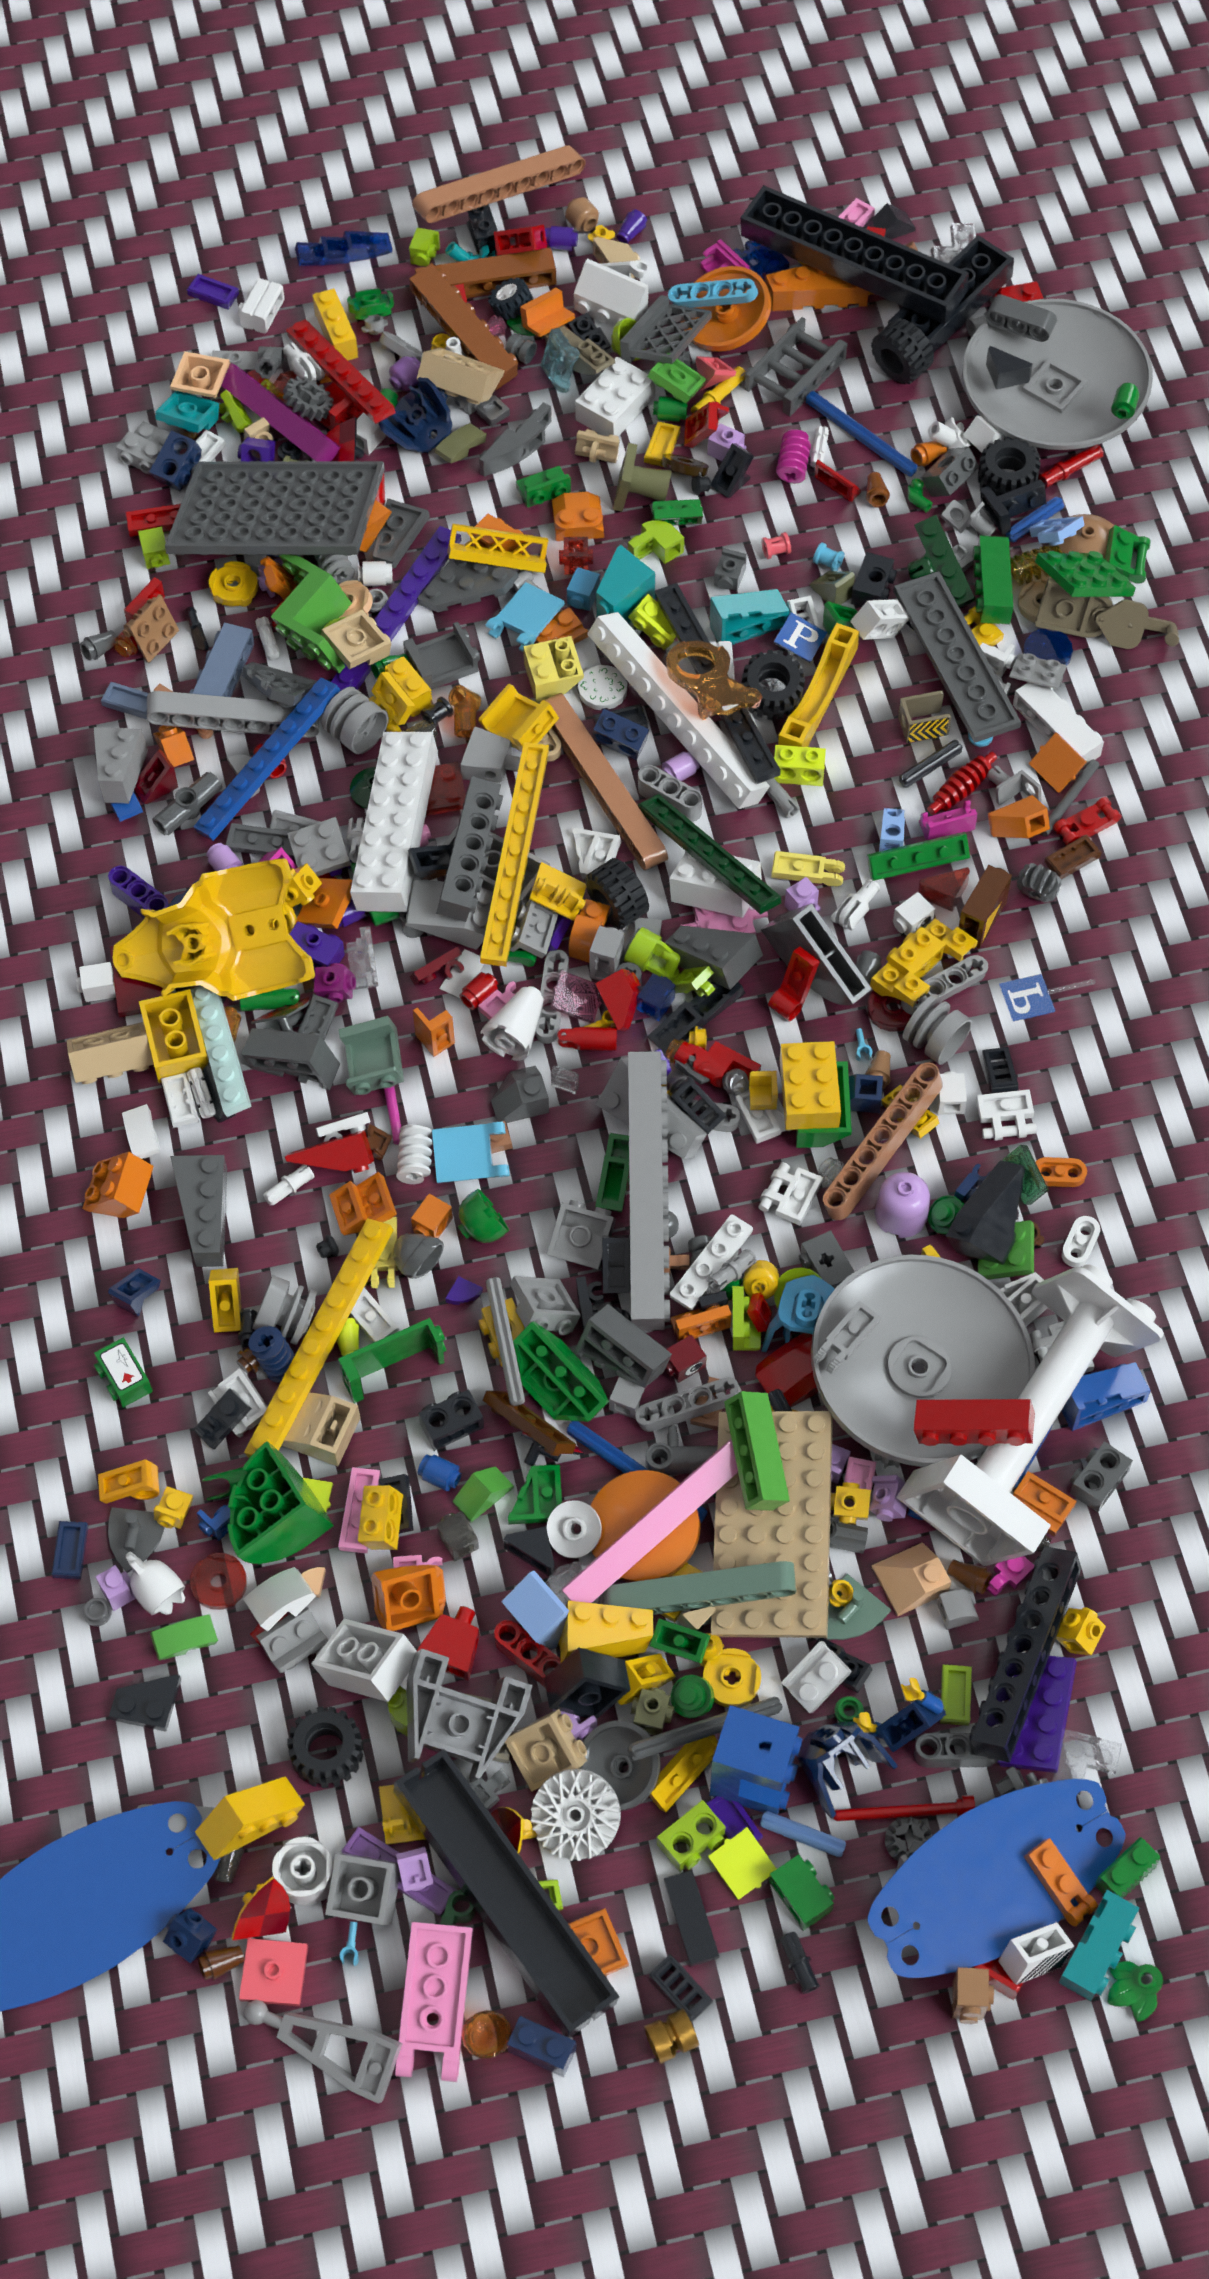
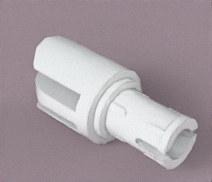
M290 343L292 348L289 344L284 347L283 354L291 361L292 371L301 380H303L304 376L308 380H316L317 378L320 381L324 378V371L308 353H302L294 343Z
M353 818L349 819L346 842L350 847L349 858L354 863L357 862L364 828L363 818H357L356 828H354Z
M867 879L857 893H850L831 915L830 919L845 928L848 927L852 931L869 911L868 903L880 891V886L875 881L872 882V879Z

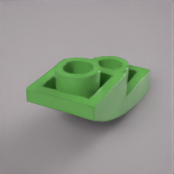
M210 1614L181 1621L150 1633L158 1661L185 1655L189 1650L215 1645L218 1642Z

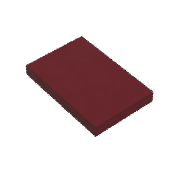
M110 946L119 1017L142 1014L139 1001L162 996L161 991L163 988L145 981L121 977L113 963L114 946Z

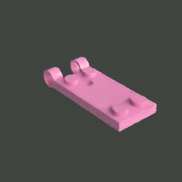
M412 1922L399 2042L403 2044L396 2061V2076L412 2077L414 2049L444 2052L441 2081L457 2082L473 1928ZM430 2013L438 2015L439 2020L437 2024L430 2025L427 2022V2016Z

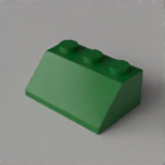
M836 1061L841 1107L839 1128L796 1129V1148L825 1147L852 1134L848 1061Z

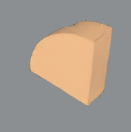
M323 1567L312 1568L301 1574L318 1598L321 1596L326 1572Z

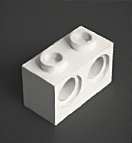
M897 599L867 601L850 622L856 630L860 631L859 636L863 640L894 638L908 622L909 616Z

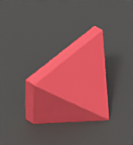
M696 356L697 372L707 379L701 391L736 376V371L718 357Z

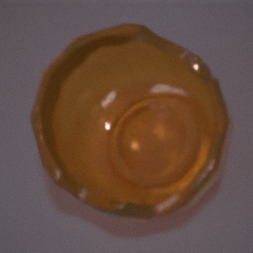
M492 2010L480 2011L470 2016L462 2029L464 2047L472 2056L481 2059L492 2058L503 2053L507 2049V2043L511 2037L509 2022L504 2015Z

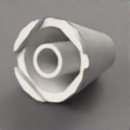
M522 987L484 1025L481 1030V1034H484L482 1040L492 1051L502 1057L506 1053L512 1055L511 1060L515 1061L527 1058L544 1002L541 992L535 987Z

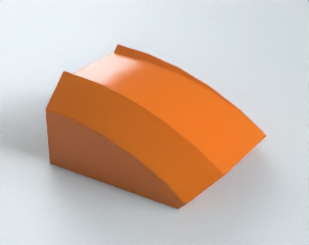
M413 1565L373 1572L371 1581L374 1610L378 1622L383 1629L396 1631L438 1619L443 1614L446 1594L443 1569L439 1566Z

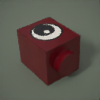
M692 1334L666 1349L672 1356L664 1371L669 1377L674 1376L678 1383L706 1367L707 1355Z

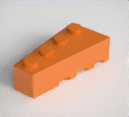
M809 265L766 275L765 284L771 295L772 311L802 310L803 306L824 309V305H838V308L848 307V304H859V307L867 306L869 291Z

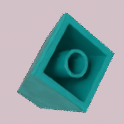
M622 545L617 547L596 591V619L601 615L618 612L629 624L631 620L628 616L647 594L655 599V572Z

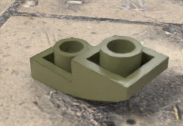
M471 423L466 424L447 436L435 448L434 453L445 461L454 463L468 457L469 448L484 443L487 434Z

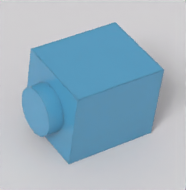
M577 567L567 587V604L577 609L590 611L596 599V591L600 585V574Z

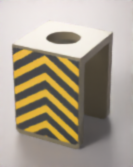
M943 691L900 698L898 719L906 743L947 736L949 734L950 714L911 720L913 717L941 712Z

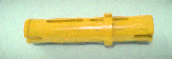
M737 366L734 369L736 376L722 381L712 390L706 391L703 398L691 408V412L699 410L708 402L720 403L722 399L745 380V374L742 375L745 370Z

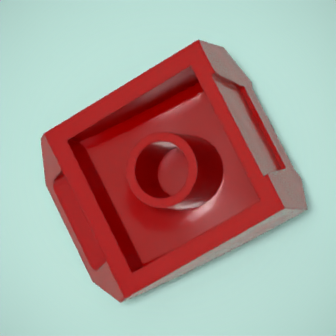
M802 1333L756 1366L755 1376L765 1391L769 1394L771 1391L780 1389L791 1408L819 1393L811 1365L813 1335L810 1333Z

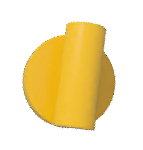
M711 1635L702 1663H699L704 1668L708 1661L718 1658L722 1653L724 1644L717 1635Z

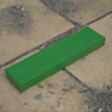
M965 832L867 854L870 879L872 881L970 858L968 839Z

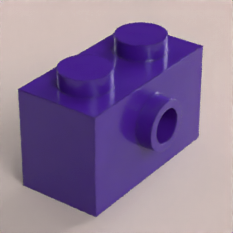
M297 922L290 932L296 943L312 957L314 971L316 967H330V964L340 963L345 955L343 941L333 934H325L311 924L305 925Z

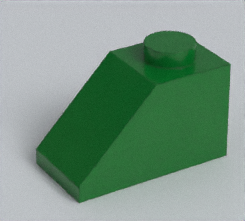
M659 1619L650 1647L689 1661L702 1663L711 1635Z

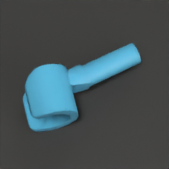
M858 1028L856 1029L858 1048L855 1058L857 1061H860V1052H866L870 1060L872 1048L866 1045L862 1029Z
M350 1921L348 1941L346 1947L340 1952V1959L343 1965L344 1957L348 1953L355 1955L354 1966L359 1962V1955L355 1949L357 1922Z

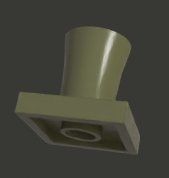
M628 442L619 473L613 510L623 511L628 492L640 494L656 501H665L671 478V470H657L635 466L638 445Z

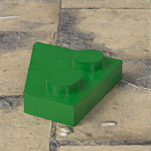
M560 1464L531 1466L526 1482L521 1487L514 1508L508 1515V1525L548 1522L552 1511L562 1503Z

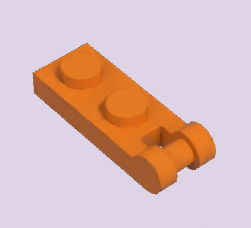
M1050 1838L1044 1839L1023 1856L1063 1916L1072 1926L1076 1927L1083 1921L1084 1915L1092 1914L1098 1908L1096 1900L1086 1892ZM1072 1898H1075L1078 1902L1076 1907L1070 1902Z

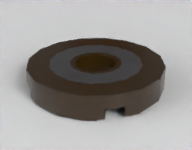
M677 454L662 455L661 464L665 468L668 464L671 465V470L677 473L698 476L700 472L702 477L707 475L709 466L702 461Z

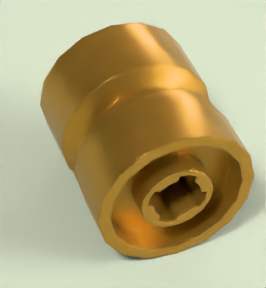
M684 2009L668 2015L666 2022L657 2020L644 2026L646 2037L659 2064L675 2058L676 2051L680 2050L686 2053L699 2047L695 2030Z

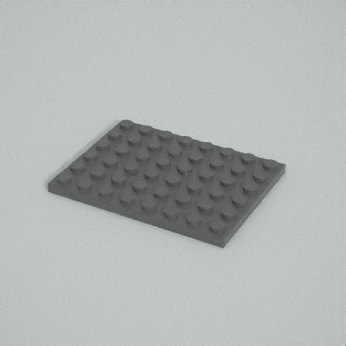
M198 462L166 541V553L177 555H358L384 474V462Z

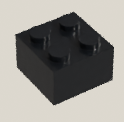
M580 1647L573 1651L572 1654L544 1678L549 1708L559 1709L562 1712L590 1718L594 1715L598 1719L631 1690L625 1660Z

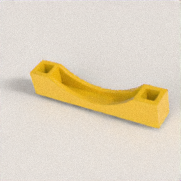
M836 623L827 640L819 665L804 697L793 713L788 716L779 734L778 745L809 746L858 649L860 631Z

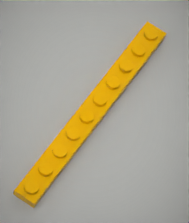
M523 743L480 956L481 964L507 966L549 754V745Z
M367 1218L244 1451L248 1458L266 1441L279 1451L394 1231L390 1224Z

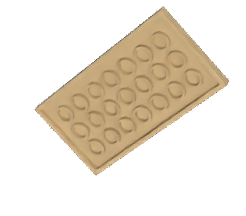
M773 1411L772 1416L790 1501L773 1511L745 1509L738 1473L716 1491L713 1571L780 1561L793 1562L796 1594L786 1597L714 1606L716 1612L711 1617V1635H717L718 1637L828 1638L833 1417L829 1411ZM719 1412L718 1449L731 1439L726 1412Z

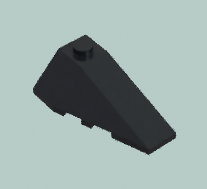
M1000 1160L960 1209L946 1235L956 1253L1004 1265L1016 1238L1014 1230L1019 1216L1017 1209L1018 1201L1022 1195L1025 1173L1023 1165Z

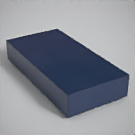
M59 1521L51 1574L53 1578H82L89 1527L87 1522Z

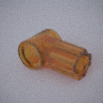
M456 685L452 688L448 697L449 703L454 706V735L459 738H470L474 727H476V712L481 706V697L462 685Z

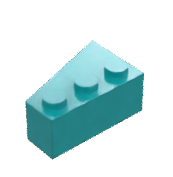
M778 589L714 596L710 599L709 627L717 642L730 641L734 645L781 629L789 617L790 611Z
M1106 1890L1058 1983L1089 2001L1093 1999L1095 1993L1101 1996L1109 1982V1979L1104 1976L1109 1967L1115 1970L1123 1955L1118 1949L1122 1941L1129 1943L1136 1929L1131 1924L1140 1908Z

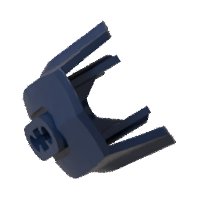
M419 377L417 381L420 388L416 389L410 386L411 392L402 397L394 408L396 413L378 422V425L383 433L407 450H416L419 453L432 451L450 435L453 423L450 417V409L435 384L429 378ZM432 432L437 435L435 438L431 435Z
M844 1721L831 1725L827 1724L809 1732L801 1744L798 1756H796L819 1798L822 1810L831 1819L836 1816L825 1782L830 1790L833 1791L844 1788L835 1774V1757L841 1752L847 1753L854 1766L862 1764L865 1769L870 1767L866 1758L872 1762L884 1763L893 1770L898 1767L873 1735L864 1732L856 1722Z

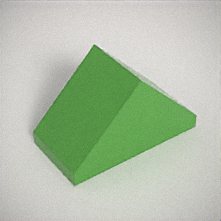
M496 1466L484 1469L470 1476L454 1498L453 1504L472 1523L510 1492L514 1485Z

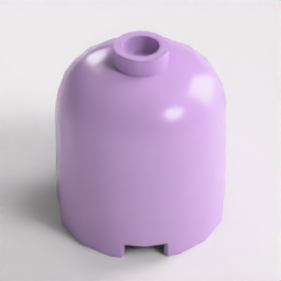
M909 1172L894 1173L886 1178L880 1187L875 1208V1218L880 1228L884 1232L888 1231L898 1235L899 1238L912 1237L921 1232L927 1222L929 1213L930 1193L928 1185L921 1177Z

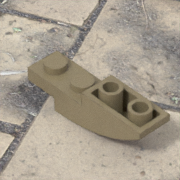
M564 325L545 335L546 344L559 353L560 361L581 374L594 375L615 364V359L589 338L583 341Z

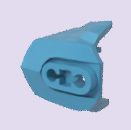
M815 1275L804 1276L787 1282L776 1316L769 1323L761 1352H767L774 1332L782 1325L784 1326L783 1336L785 1343L789 1342L791 1331L813 1334L820 1312L835 1288Z

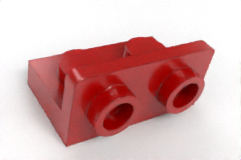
M708 402L685 419L684 446L693 448L713 434L718 428V420L729 413V407L722 406L718 402Z

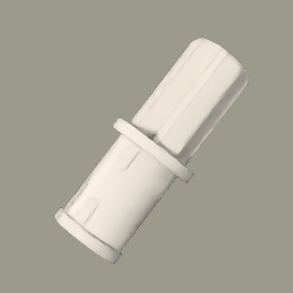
M303 1164L288 1176L284 1175L281 1177V1182L264 1193L263 1196L269 1205H275L290 1193L294 1195L297 1193L298 1188L314 1178V1174L309 1166L307 1167V1165Z

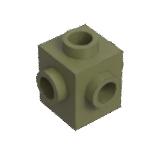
M658 1688L642 1689L640 1698L634 1697L630 1712V1714L635 1715L633 1724L640 1726L650 1735L663 1733L665 1723H671L674 1706H670V1695H666L665 1691Z

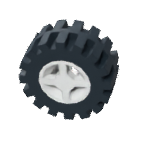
M510 278L507 282L503 281L501 285H497L496 289L490 292L491 295L488 297L492 310L500 320H509L511 317L514 319L518 314L521 315L520 306L533 300V296L525 281L519 278L514 280Z

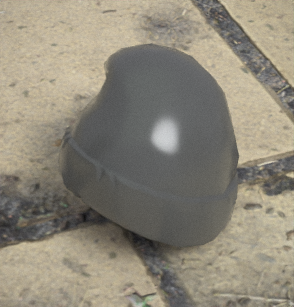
M403 1234L395 1242L393 1248L395 1264L403 1275L411 1279L422 1277L435 1267L442 1255L444 1244L440 1239L432 1236Z

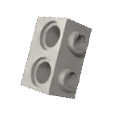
M598 927L589 951L590 978L600 981L615 973L619 965L623 964L624 932L613 927Z

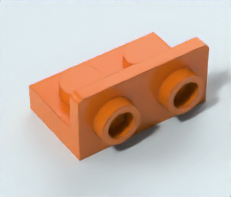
M715 1305L707 1308L705 1312L699 1313L698 1309L673 1316L670 1322L679 1342L691 1334L695 1339L731 1328L732 1314L728 1305L721 1307Z

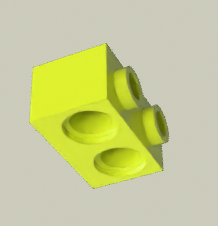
M775 745L774 759L780 768V776L774 779L778 783L823 786L826 748Z

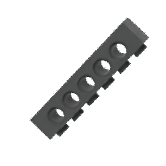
M471 776L436 914L466 922L469 913H475L478 898H475L474 894L475 892H480L483 877H479L480 871L485 872L488 857L484 856L485 850L490 851L494 836L489 835L490 830L495 831L498 816L494 815L495 810H500L503 795H499L501 784Z

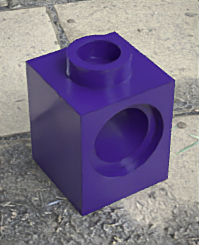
M247 437L238 447V459H241V462L274 461L275 441ZM251 450H256L260 454V458L254 457Z

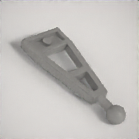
M260 2000L250 2001L246 2005L244 2016L250 2024L259 2025L265 2023L278 2029V2039L347 2089L378 2104L383 2101L403 2043L376 2031L288 2012L284 2014V2017H280L269 2012L267 2005ZM294 2025L319 2031L314 2047L292 2033ZM331 2034L368 2042L356 2078L324 2056Z

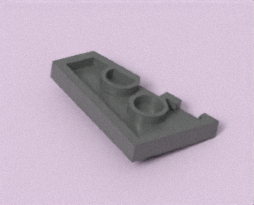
M387 498L386 507L392 513L377 536L372 556L374 561H386V564H392V568H396L430 518L428 510Z

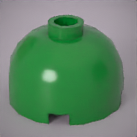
M480 1189L472 1191L463 1199L459 1207L458 1216L461 1224L458 1228L467 1239L472 1236L478 1242L491 1243L502 1238L509 1231V1228L501 1214L495 1211L492 1207V1202Z

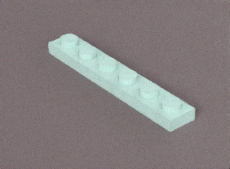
M200 985L191 989V994L224 1114L229 1117L252 1106L221 996Z

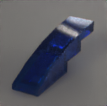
M344 231L343 237L320 236L319 243L296 242L295 245L299 266L345 264L390 254L393 251L389 233Z

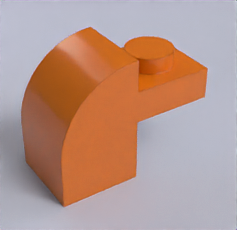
M586 899L585 905L580 914H577L569 940V957L590 963L589 951L598 927L605 926L610 914L609 905Z

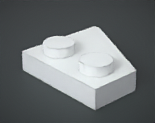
M578 828L573 829L582 879H585L587 874L605 862L616 857L622 842L620 835Z

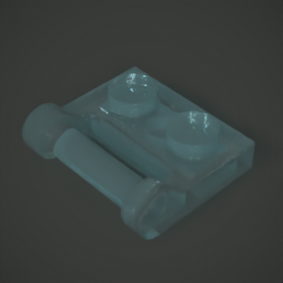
M556 328L550 331L541 367L559 392L566 393L570 389L571 383L569 380L574 363L579 358L580 351L570 345L560 328Z

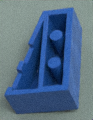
M1136 1362L1127 1365L1120 1364L1115 1368L1082 1376L1061 1411L1071 1431H1074L1147 1402L1151 1390Z

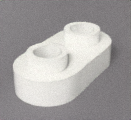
M1082 1216L1075 1220L1062 1250V1259L1067 1265L1081 1267L1087 1263L1100 1233V1225L1096 1219L1090 1216ZM1081 1231H1088L1089 1235H1083ZM1071 1253H1078L1080 1257L1075 1258Z

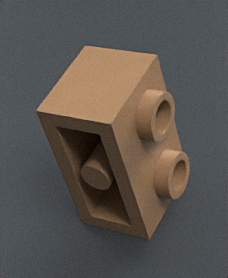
M958 1967L952 1982V2018L959 2019V2022L963 2024H977L978 2020H983L986 2011H990L991 2004L994 2003V1985H989V1969Z

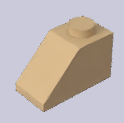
M600 237L593 238V255L599 264L640 260L638 253L633 252L626 243Z

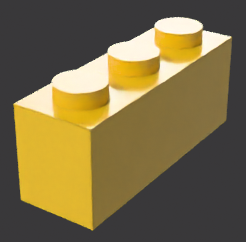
M335 288L312 294L314 313L324 337L347 360L358 358L356 337Z

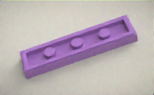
M359 1826L341 1851L346 1854L397 1862L396 1854H399V1852ZM431 1873L432 1885H428L422 1890L404 1892L400 1877L398 1890L439 1917L445 1912L450 1894L456 1891L455 1888Z

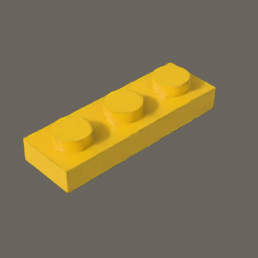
M714 1735L685 1744L659 1773L656 1786L649 1796L660 1810L667 1812L713 1760L718 1740Z

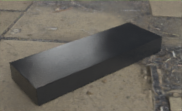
M693 1870L664 1878V1884L690 1967L719 1959L717 1946Z

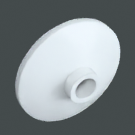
M576 1500L566 1501L558 1505L550 1514L547 1522L549 1542L559 1554L569 1558L583 1557L592 1552L599 1543L602 1531L601 1521L597 1512L587 1503ZM576 1524L581 1526V1532L578 1535L574 1532Z

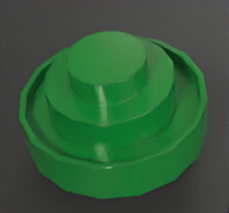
M950 1195L941 1196L935 1200L928 1213V1222L931 1228L937 1233L946 1236L957 1213L964 1206V1202Z
M686 1675L678 1679L670 1694L674 1710L681 1716L691 1719L706 1715L714 1702V1690L711 1684L703 1677L696 1675Z

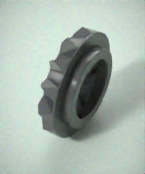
M912 1816L899 1817L889 1825L886 1831V1849L897 1861L904 1854L909 1858L922 1844L932 1837L931 1830L928 1829L923 1820L915 1819ZM911 1829L912 1837L917 1839L918 1842H913L909 1851H907L906 1842L901 1840L900 1837H905L908 1830Z

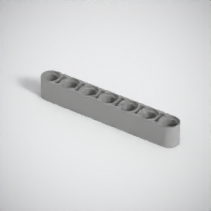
M153 691L147 695V720L155 725L272 735L297 704L288 708L278 705L277 701ZM319 718L303 737L311 738L318 735Z

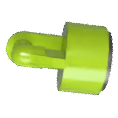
M644 927L638 928L624 951V961L638 965L643 972L648 970L667 981H673L679 975L677 967L681 959L680 955L662 942L661 936Z

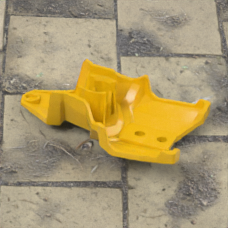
M287 859L267 860L204 873L199 881L191 886L180 903L159 911L140 909L145 919L125 938L116 943L113 948V963L121 977L141 980L163 988L161 991L162 997L174 991L175 988L201 985L219 996H227L232 1001L282 989L313 979L315 971L312 957L289 934L287 920L283 911L288 888L292 880ZM274 919L279 923L277 929L269 926V923H272ZM250 925L254 927V934H250L248 931Z

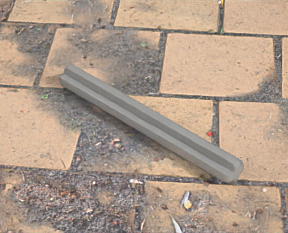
M498 1277L489 1278L486 1280V1287L509 1401L513 1406L521 1405L525 1402L501 1280Z

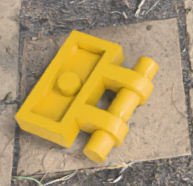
M381 672L371 690L374 696L370 697L369 701L374 702L388 713L389 719L385 729L387 732H402L399 725L407 722L415 704L389 672Z

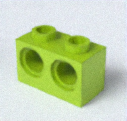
M701 1800L657 1836V1846L679 1872L685 1867L689 1870L702 1859L700 1855L708 1848L713 1851L725 1840L723 1836L725 1835L726 1827L708 1805ZM705 1823L710 1825L713 1830L709 1834H701L697 1831L696 1827ZM678 1842H684L688 1844L690 1849L685 1853H678L673 1847Z

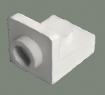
M982 643L980 646L994 673L1001 677L1007 668L1011 669L1017 656L1014 655L1016 645L1010 644L1005 653L985 643Z

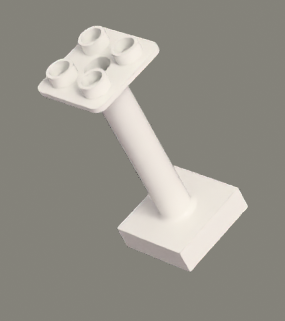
M1087 1264L1083 1267H1074L1037 1283L1032 1290L1033 1295L1066 1322L1018 1399H1031L1035 1411L1033 1444H1023L1021 1446L994 1444L988 1446L976 1466L960 1454L913 1470L896 1497L983 1566L1033 1554L1051 1525L1010 1492L1098 1350L1100 1349L1110 1356L1119 1357L1155 1344L1164 1335L1162 1329L1154 1323L1156 1315L1153 1310L1138 1300H1125L1110 1288L1113 1284L1111 1277L1096 1266Z

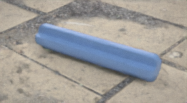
M765 1811L760 1821L762 1828L836 1857H841L846 1847L844 1840L770 1811Z

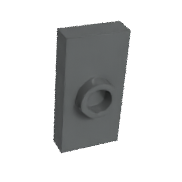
M313 994L298 1033H317L325 1040L338 1008V1003Z

